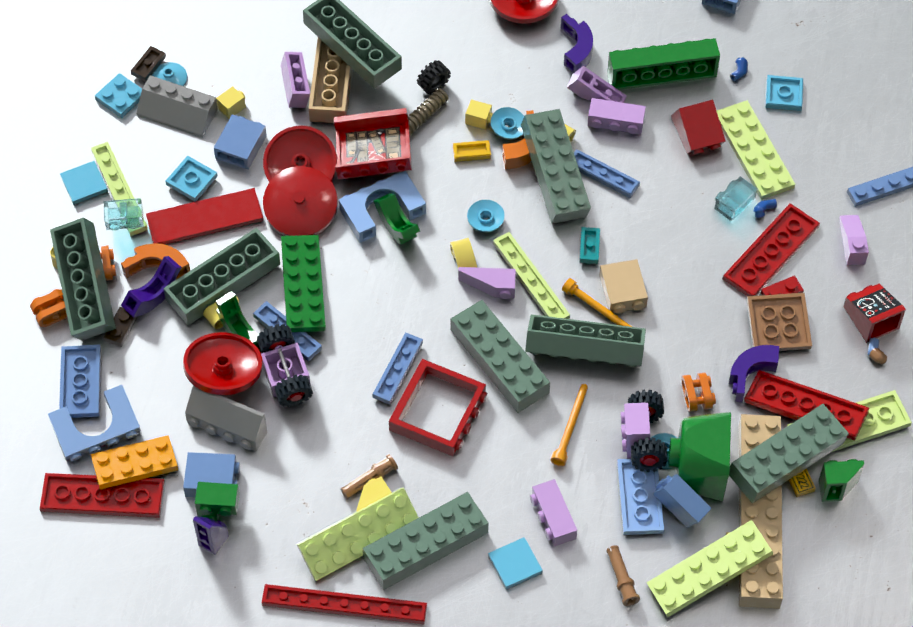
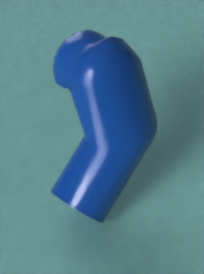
M739 57L735 61L737 63V70L730 74V78L734 82L748 72V61L744 57Z
M776 199L760 201L753 209L755 217H764V210L777 208Z

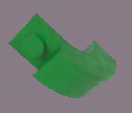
M388 193L373 200L381 220L396 242L403 244L417 237L416 233L420 232L418 224L411 223L405 217L395 194Z
M231 291L216 301L218 307L216 311L227 333L247 338L256 345L261 353L257 341L258 334L245 319L236 295Z

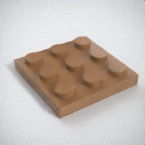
M805 293L747 296L753 347L774 345L779 346V351L812 348Z

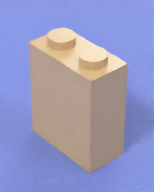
M637 259L600 265L599 276L608 310L619 314L624 311L641 310L647 307L648 296Z

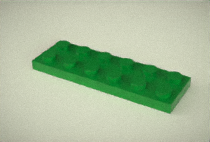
M319 235L281 236L286 325L290 327L291 332L325 331Z

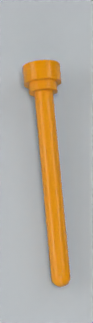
M569 278L564 283L562 291L566 294L576 295L616 325L632 327L580 290L577 282Z
M581 384L559 448L552 453L550 461L557 466H565L568 458L566 449L588 389L586 384Z

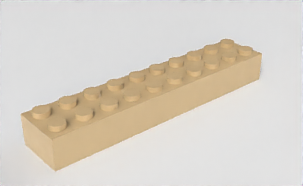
M741 414L739 422V457L780 432L781 416ZM782 485L753 504L739 488V527L752 520L773 551V555L739 575V607L780 609L783 600Z

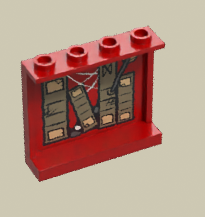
M406 108L334 117L337 154L335 169L338 179L412 170L409 118Z

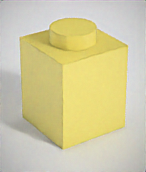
M232 86L216 98L218 110L230 119L232 114L236 115L246 108L245 95L242 91H238Z
M471 99L465 113V124L486 130L488 123L491 124V117L493 115L492 105Z

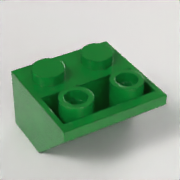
M850 459L840 462L836 460L824 462L818 480L821 501H842L859 482L864 467V460Z

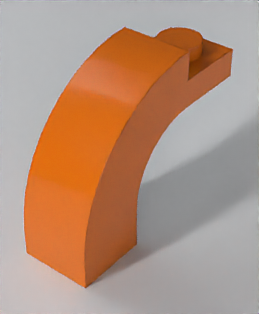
M533 110L526 111V115L534 113ZM525 138L516 143L502 144L505 170L519 168L532 161Z
M158 243L145 244L134 248L135 256L128 257L121 262L122 271L126 278L145 268L159 267L165 256L171 257L182 267L176 280L191 271L189 262L183 254L171 246Z

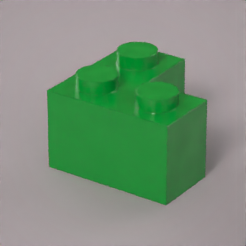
M198 482L195 497L197 516L211 518L217 522L219 515H237L240 495L238 484Z

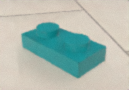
M581 227L579 263L598 264L600 228Z

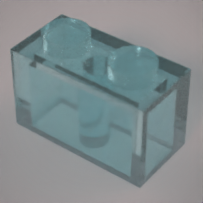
M740 176L735 181L732 180L724 192L721 191L717 194L714 209L732 222L755 200L757 188Z
M141 198L103 201L106 230L117 231L119 229L144 227V209Z

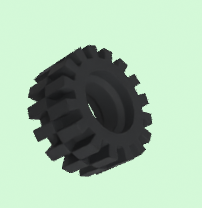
M435 60L433 63L430 62L429 66L426 65L424 70L420 71L421 74L418 75L417 84L427 94L431 95L436 89L444 87L445 83H448L451 72L440 60Z

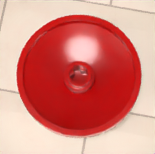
M559 0L489 1L494 11L502 18L515 23L527 24L548 17L555 10Z
M292 126L280 131L270 140L264 152L263 168L269 182L281 171L297 166L317 169L324 173L331 182L336 174L337 154L331 140L323 132L310 126Z
M306 166L291 167L278 173L267 185L263 196V209L266 219L273 229L284 236L320 234L332 223L338 208L337 193L331 180L321 171Z
M217 332L201 336L187 347L183 357V369L189 382L196 388L215 395H232L247 390L257 382L262 372V356L256 345L247 338L233 333Z

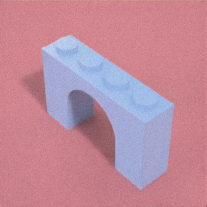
M406 171L395 173L385 180H379L369 187H363L359 191L339 199V209L359 243L376 236V225L368 214L367 208L373 203V200L388 193L396 195L398 203L409 221L426 214V203Z
M123 385L104 391V397L112 414V422L110 427L100 435L87 436L79 432L74 426L67 406L48 413L50 423L66 461L78 460L82 457V454L87 452L90 454L96 453L101 450L100 447L107 444L108 446H113L119 443L120 439L125 437L130 439L138 435L140 426Z

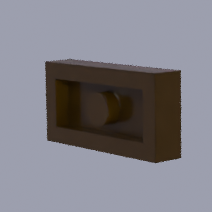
M150 46L130 70L131 75L146 82L149 76L164 61L166 53Z
M119 307L114 316L116 329L106 332L103 337L104 341L122 347L137 317H133L123 307Z

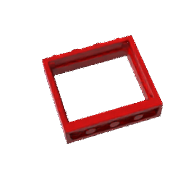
M422 359L389 419V431L454 456L456 450H459L463 445L462 439L464 435L469 434L472 426L470 423L472 419L477 418L480 404L485 402L488 394L486 392V384ZM427 374L475 393L451 440L403 421Z

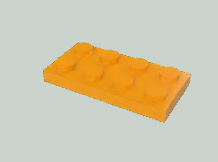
M169 435L91 454L100 489L178 470Z

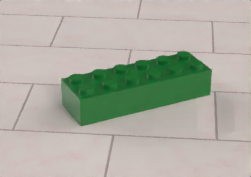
M716 38L675 44L669 43L659 46L653 45L628 50H615L609 52L607 76L609 84L618 90L717 77L720 52Z

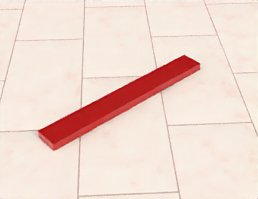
M269 584L264 586L261 602L262 606L424 625L427 603Z

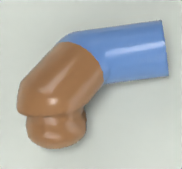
M871 338L868 356L876 363H886L887 356L878 348L879 339Z

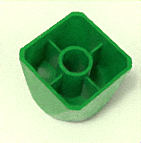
M731 412L683 418L680 423L678 438H670L668 467L676 468V474L698 495L720 501L724 500L730 471Z

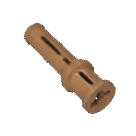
M390 454L386 455V458L379 463L372 464L370 470L340 488L342 494L346 499H349V497L363 489V486L369 480L379 477L384 479L386 474L392 470L396 471L398 469L397 463Z
M614 545L607 548L606 552L618 581L617 589L623 597V605L631 606L638 603L640 596L636 594L634 580L629 578L619 546Z

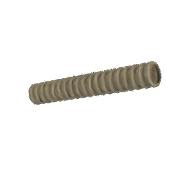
M436 89L413 113L409 114L410 136L449 100L444 90Z

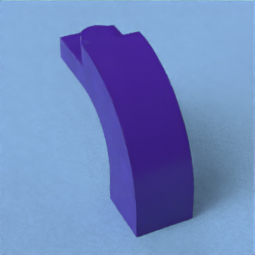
M565 14L561 17L560 28L575 41L576 45L564 54V66L574 74L581 67H587L591 60L593 34L585 21L578 24L574 18Z
M165 256L152 279L141 288L129 290L121 306L133 317L152 311L166 299L163 288L176 280L182 267L171 257Z
M755 346L738 356L731 368L728 383L733 385L732 394H735V402L743 403L745 382L750 374L759 370L776 372L779 360V346Z

